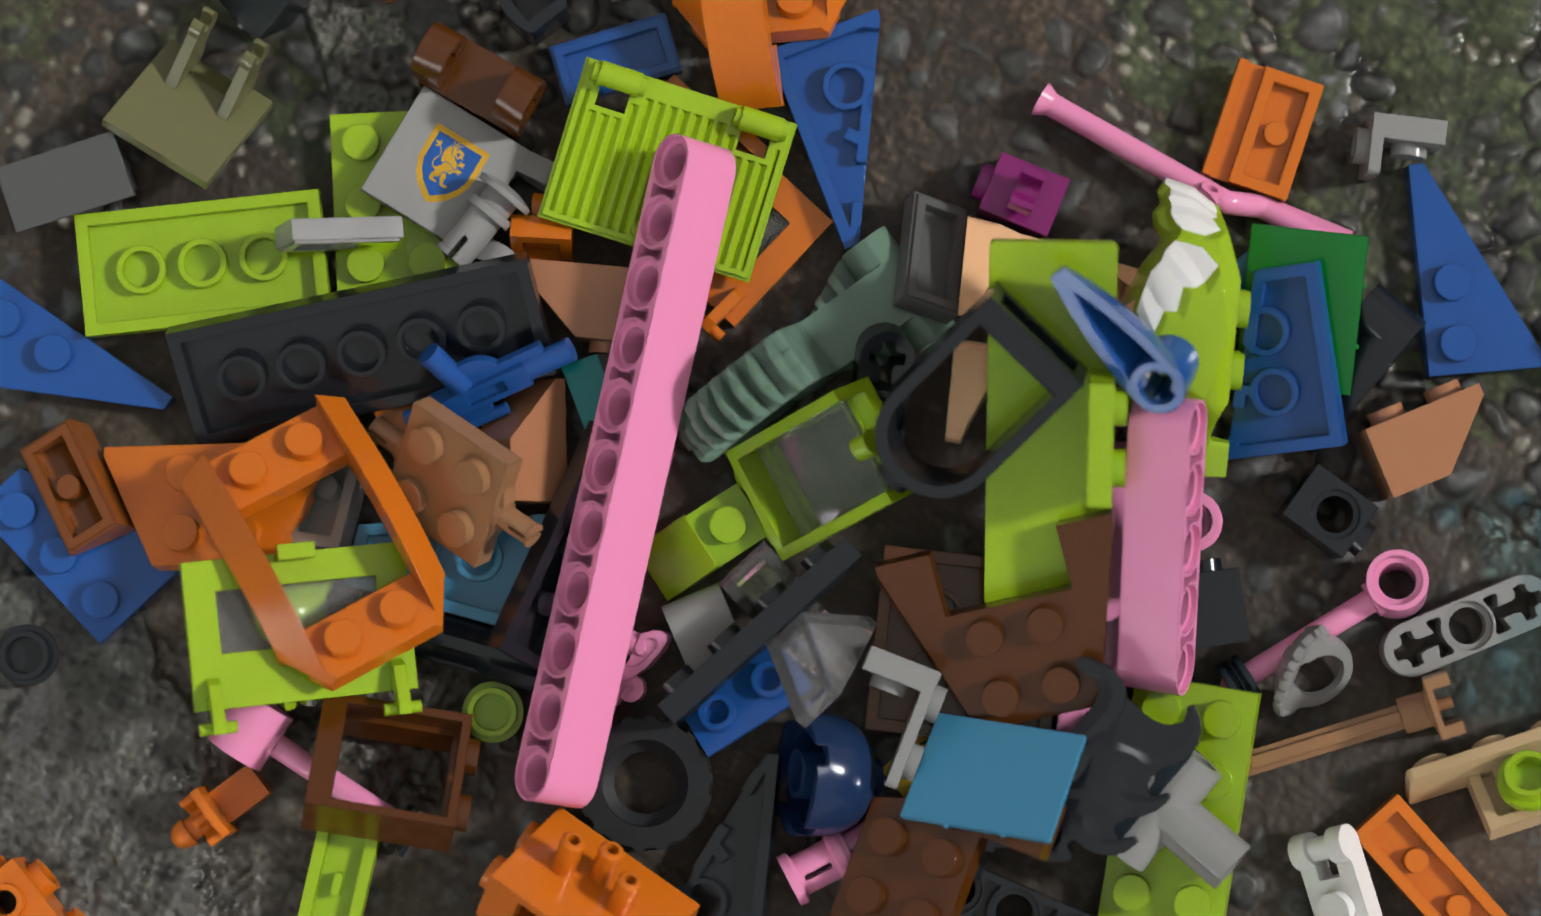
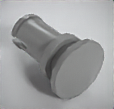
M484 172L481 173L479 178L488 186L479 196L475 193L470 196L468 201L472 205L446 237L436 245L451 258L467 239L466 243L452 258L459 265L472 263L500 228L506 231L511 225L507 219L516 209L525 216L530 212L528 206L516 191L502 180Z

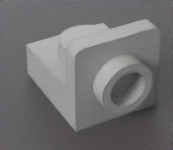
M1374 112L1364 121V128H1355L1352 137L1350 162L1359 164L1358 180L1371 182L1380 174L1383 148H1390L1389 156L1394 159L1425 161L1427 153L1434 154L1445 146L1448 121Z

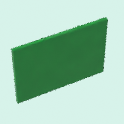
M1252 223L1245 289L1247 291H1251L1254 271L1259 268L1321 260L1341 395L1350 396L1356 350L1359 349L1357 338L1363 289L1366 288L1364 278L1369 236ZM1240 328L1238 351L1244 353L1245 347L1243 344L1245 328Z

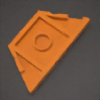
M244 443L104 447V459L149 561L154 568L159 571H179V563L223 559L204 528L202 519L189 498H186L179 483L203 452L208 460L211 461ZM319 481L245 519L265 555L275 554V545L293 543L292 535L294 529L305 520L315 501L312 493Z

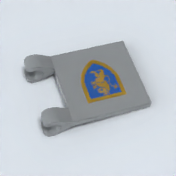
M423 86L360 191L438 239L443 240L472 205L468 201L473 193L479 196L488 186L479 178L482 172L502 180L507 185L516 173L531 186L544 193L554 162L526 149L428 87ZM466 239V240L464 241V243L459 247L458 251H459V250L461 249V247L466 243L467 239ZM491 239L474 259V262L515 253L502 243Z

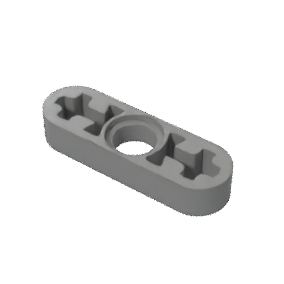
M1532 575L1510 576L1392 625L1384 632L1379 643V655L1382 663L1390 672L1398 676L1417 677L1539 627L1541 625V579ZM1517 585L1523 593L1533 592L1537 602L1529 606L1531 617L1525 619L1521 612L1509 613L1497 619L1504 626V630L1497 633L1494 614L1484 603L1483 599L1491 595L1492 607H1499L1511 602L1515 598L1513 588ZM1461 608L1472 609L1479 615L1482 622V631L1479 637L1469 644L1456 641L1449 630L1451 616ZM1435 619L1437 637L1448 650V653L1440 656L1439 645H1431L1416 653L1419 663L1415 666H1412L1408 659L1397 660L1394 650L1402 645L1399 635L1406 632L1410 639H1421L1433 634V631L1426 623Z

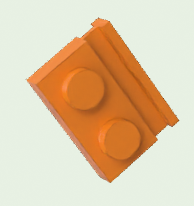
M1240 57L1237 61L1200 174L1224 182L1226 185L1249 193L1262 194L1284 203L1287 200L1325 85L1268 66L1262 67Z

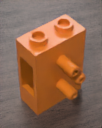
M559 807L543 824L535 820L524 830L515 845V852L508 858L499 855L491 862L479 882V886L485 890L476 915L696 916L700 905L624 852L618 843L607 840L568 811Z

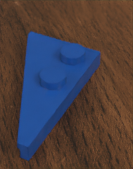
M878 9L836 24L829 38L794 41L777 47L783 96L792 119L797 124V132L844 252L850 250L860 240L881 18Z
M1425 164L1407 165L1404 170L1418 313L1427 322L1420 332L1425 379L1541 369L1540 347Z
M0 278L1 389L29 391L38 394L95 400L148 409H170L176 400L175 397Z

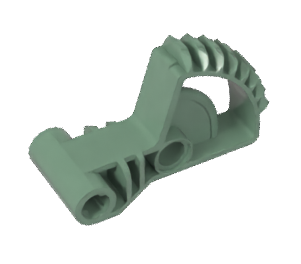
M886 226L871 233L841 257V260L838 261L826 281L821 295L815 301L810 316L801 322L781 328L763 339L758 345L744 353L742 357L711 379L708 384L699 389L683 405L678 427L680 435L678 437L687 450L692 451L700 462H712L715 459H721L726 455V451L755 435L839 373L853 370L857 340L861 333L869 326L881 322L898 325L908 335L913 345L915 356H917L935 343L955 323L952 320L950 323L944 324L893 306L900 246ZM884 341L880 351H871L870 353L875 355L879 366L887 365L890 356H900V353L896 352L892 341Z

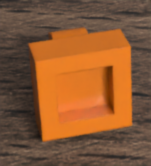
M533 193L531 215H511L509 235L511 250L515 254L528 251L530 259L574 262V228L537 217L544 194Z

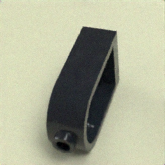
M997 281L900 376L891 388L879 412L875 427L876 447L881 460L876 466L881 478L899 493H903L908 489L926 497L950 498L972 491L982 484L1083 387L1088 368ZM980 325L1047 392L974 461L952 468L927 464L914 456L903 443L897 428V407Z

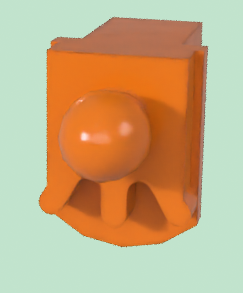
M246 765L212 791L208 785L197 787L179 801L180 806L190 816L184 820L182 818L173 825L170 837L172 843L178 848L188 849L199 844V839L205 835L211 847L224 837L231 836L240 830L235 821L274 793L259 771Z

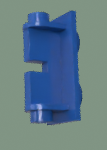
M780 640L757 655L688 717L686 722L707 756L711 757L814 691L784 643Z

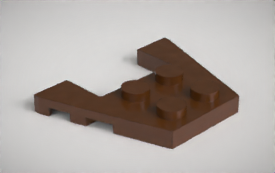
M1113 508L1057 522L1056 529L1071 582L1069 585L950 611L947 607L932 550L883 560L877 563L875 566L877 577L970 718L1016 724L1093 706L1098 696V685L1094 678L1077 668V661L1081 657L1089 656L1105 663L1107 612L1112 571L1111 558L1113 534L1115 531V513Z
M873 797L830 915L960 916L988 840L990 839L1035 858L1047 861L1067 807L1063 806L1051 844L1011 837L1001 838L999 835L952 827L944 828L941 825L902 819L900 814L906 798Z

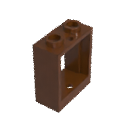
M357 695L324 698L305 796L301 829L449 852L454 830L466 832L472 795L462 794L461 787L463 775L475 776L481 739L469 738L473 715L422 706V712L384 716L383 704L395 702ZM343 735L449 752L440 815L332 798Z

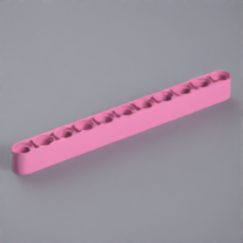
M677 133L670 134L662 140L656 150L651 167L515 769L516 790L525 801L583 808L594 797L599 782L736 173L735 157L730 150Z

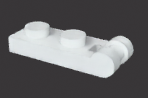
M1341 824L1328 827L1324 835L1317 836L1313 832L1293 835L1289 839V859L1294 868L1301 872L1314 916H1383L1359 837L1351 825ZM1327 859L1336 863L1339 874L1332 875Z

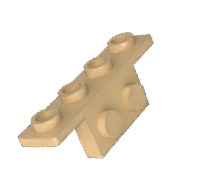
M1541 720L1532 725L1529 731L1507 738L1502 734L1491 735L1476 742L1470 750L1448 757L1444 753H1437L1420 759L1411 769L1405 772V795L1409 804H1416L1467 787L1489 840L1540 825L1541 810L1526 812L1509 806L1501 798L1496 781L1500 765L1510 755L1524 750H1533L1541 753Z

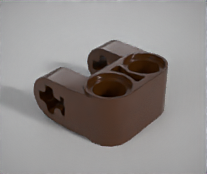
M438 21L434 22L426 32L410 65V70L419 80L418 85L420 87H428L514 140H519L548 89L546 81L510 63Z

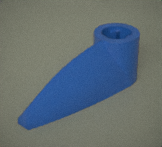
M1065 265L1060 266L1050 277L1053 285L1090 345L1121 386L1144 410L1155 414L1176 410L1184 401L1198 371L1199 358L1193 345L1176 335H1161L1158 337L1148 325L1111 294ZM1164 372L1167 375L1165 377H1162L1160 374Z

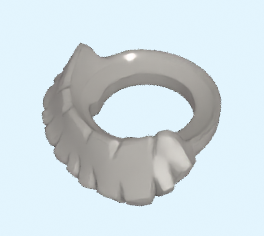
M1323 624L1306 627L1304 632H1301L1292 645L1288 646L1282 655L1283 660H1280L1273 682V711L1278 716L1285 717L1294 714L1299 708L1315 707L1324 704L1337 696L1350 680L1353 671L1352 654L1341 639L1329 635V631ZM1327 655L1340 659L1339 673L1327 687L1315 692H1305L1294 683L1299 668L1304 663H1309L1316 658Z

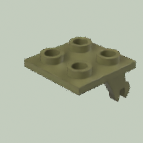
M208 6L203 7L200 21L194 18L191 22L183 44L181 45L170 39L105 115L101 125L205 190L273 107L272 100L253 89L261 64L270 48V45L265 41L256 38L252 52L245 51L233 80L201 61L209 33L218 17V13Z

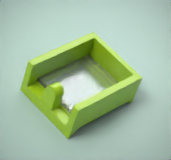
M869 377L833 390L725 452L733 467L736 482L746 492L762 523L764 536L775 548L781 562L816 546L914 493L908 489L903 493L895 491L881 478L876 466L881 460L876 447L875 427L883 403Z

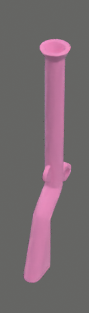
M1050 83L1045 87L1033 108L1032 115H1045L1161 181L1169 178L1195 187L1215 205H1219L1222 214L1258 218L1269 225L1346 234H1353L1354 232L1262 194L1230 191L1215 183L1211 178L1197 173L1056 93Z

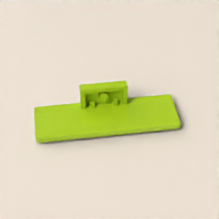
M994 238L990 242L989 289L998 281L1088 368L1083 387L986 479L985 603L1071 584L1056 529L1057 522L1063 519L1111 509L1112 487H1125L1126 449H1113L1114 426H1127L1128 393L1124 388H1115V377L1074 321L1050 279L1060 266L1065 265L1091 280L1117 299L1118 244L1113 240ZM989 334L986 450L1047 392Z

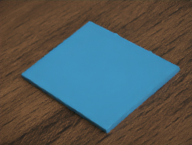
M939 713L933 724L900 817L911 821L941 825L944 828L952 827L999 835L1001 838L1011 837L1051 844L1087 738L1085 735Z

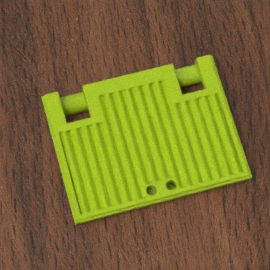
M586 57L537 217L634 247L653 159L662 140L670 134L677 133L730 150L735 157L736 173L714 272L749 283L797 124L751 107L736 105L644 75L642 72L617 64ZM600 86L629 94L624 114L595 105ZM742 131L769 139L764 158L736 150Z

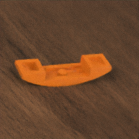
M700 0L718 99L754 109L784 106L777 44L772 45L767 0Z

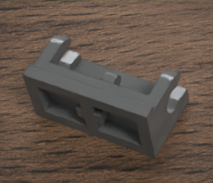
M111 131L0 166V185L16 233L136 196L135 191L138 190L124 139Z

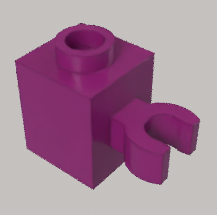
M1002 152L996 167L985 162L982 166L971 193V197L981 201L975 216L1001 224L1020 234L1038 239H1046L1070 179Z

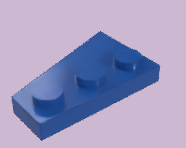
M1321 260L1255 270L1251 289L1248 327L1245 328L1243 344L1245 345L1243 382L1241 391L1235 390L1232 404L1234 413L1230 437L1227 439L1229 440L1228 460L1344 446L1348 443Z
M20 467L0 486V537L100 644H105L180 574V571H159L151 565L136 529L86 552L71 556L29 470Z

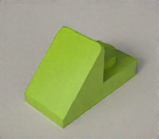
M738 483L686 516L684 514L654 536L647 570L667 601H670L765 539L762 523Z

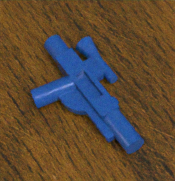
M564 338L547 347H543L538 340L498 359L486 355H476L456 363L437 343H433L421 353L419 362L445 386V388L430 394V397L478 428L511 413L507 402L494 406V402L534 385V379L576 361L577 353L569 338ZM412 407L403 411V419L406 426Z

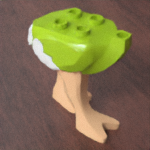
M1165 178L1157 191L1160 203L1152 212L1153 228L1159 236V243L1139 268L1118 263L1117 300L1148 325L1158 337L1161 335H1176L1187 340L1195 348L1199 358V367L1186 397L1202 399L1206 403L1207 435L1204 478L1225 479L1229 440L1211 436V433L1218 418L1229 403L1230 390L1241 391L1245 354L1235 351L1234 344L1236 327H1248L1251 291L1240 289L1241 277L1229 232L1219 205H1215L1195 187ZM968 216L958 316H962L989 289V246L992 239L1038 238L1020 234L995 222ZM964 340L954 350L945 442L961 444L973 419L987 399L988 343ZM1162 372L1160 375L1165 377L1167 374ZM1117 381L1118 388H1123L1121 384ZM1129 394L1127 395L1128 415L1133 403V399Z

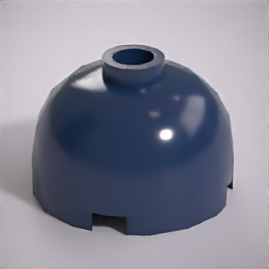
M797 712L795 714L799 720H788L786 722L777 748V754H783L780 783L787 779L788 802H778V814L782 825L792 836L817 837L843 832L860 821L869 809L873 796L881 792L884 779L882 762L874 757L872 746L863 731L841 716L820 712Z

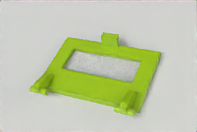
M314 541L275 545V554L265 555L304 629L407 575L406 566L394 542L315 550ZM224 559L179 563L194 713L210 712L211 723L198 725L200 737L238 733L237 720L226 721L225 709L394 691L395 703L383 704L384 716L422 712V701H411L410 689L418 688L414 648L346 685L331 691L310 681L307 674L286 664L280 666L268 639Z

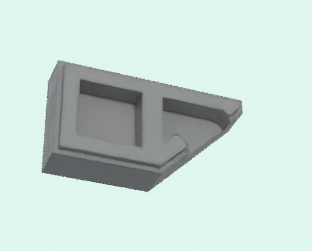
M402 216L290 219L275 228L276 250H280V252L336 251L357 248L356 245L358 243L399 242L404 237Z

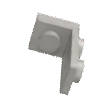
M870 645L861 669L873 673L869 685L904 698L908 687L918 691L883 781V785L896 790L901 778L912 782L925 747L916 744L915 740L923 720L935 723L948 689L937 685L942 674L941 672Z

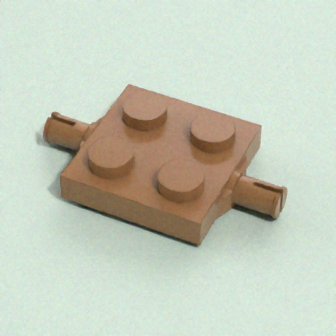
M430 396L413 403L405 432L387 421L383 416H379L371 423L368 428L370 432L367 433L373 441L393 454L394 468L392 474L412 507L425 534L469 565L476 568L490 561L498 535L503 530L522 542L526 547H531L541 535L539 532L543 529L542 525L517 510L514 504L515 483L523 461L521 457Z

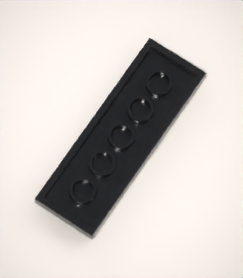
M528 251L170 326L165 333L197 444H221L259 436L316 407L315 395L345 397L356 415L413 404L445 388L419 362L421 353L433 343H437L456 363L476 355H486L498 359L538 340L543 347L552 344ZM557 369L541 377L556 374Z

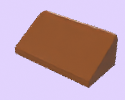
M66 419L19 450L69 555L76 556L135 530L104 459V453L90 425Z

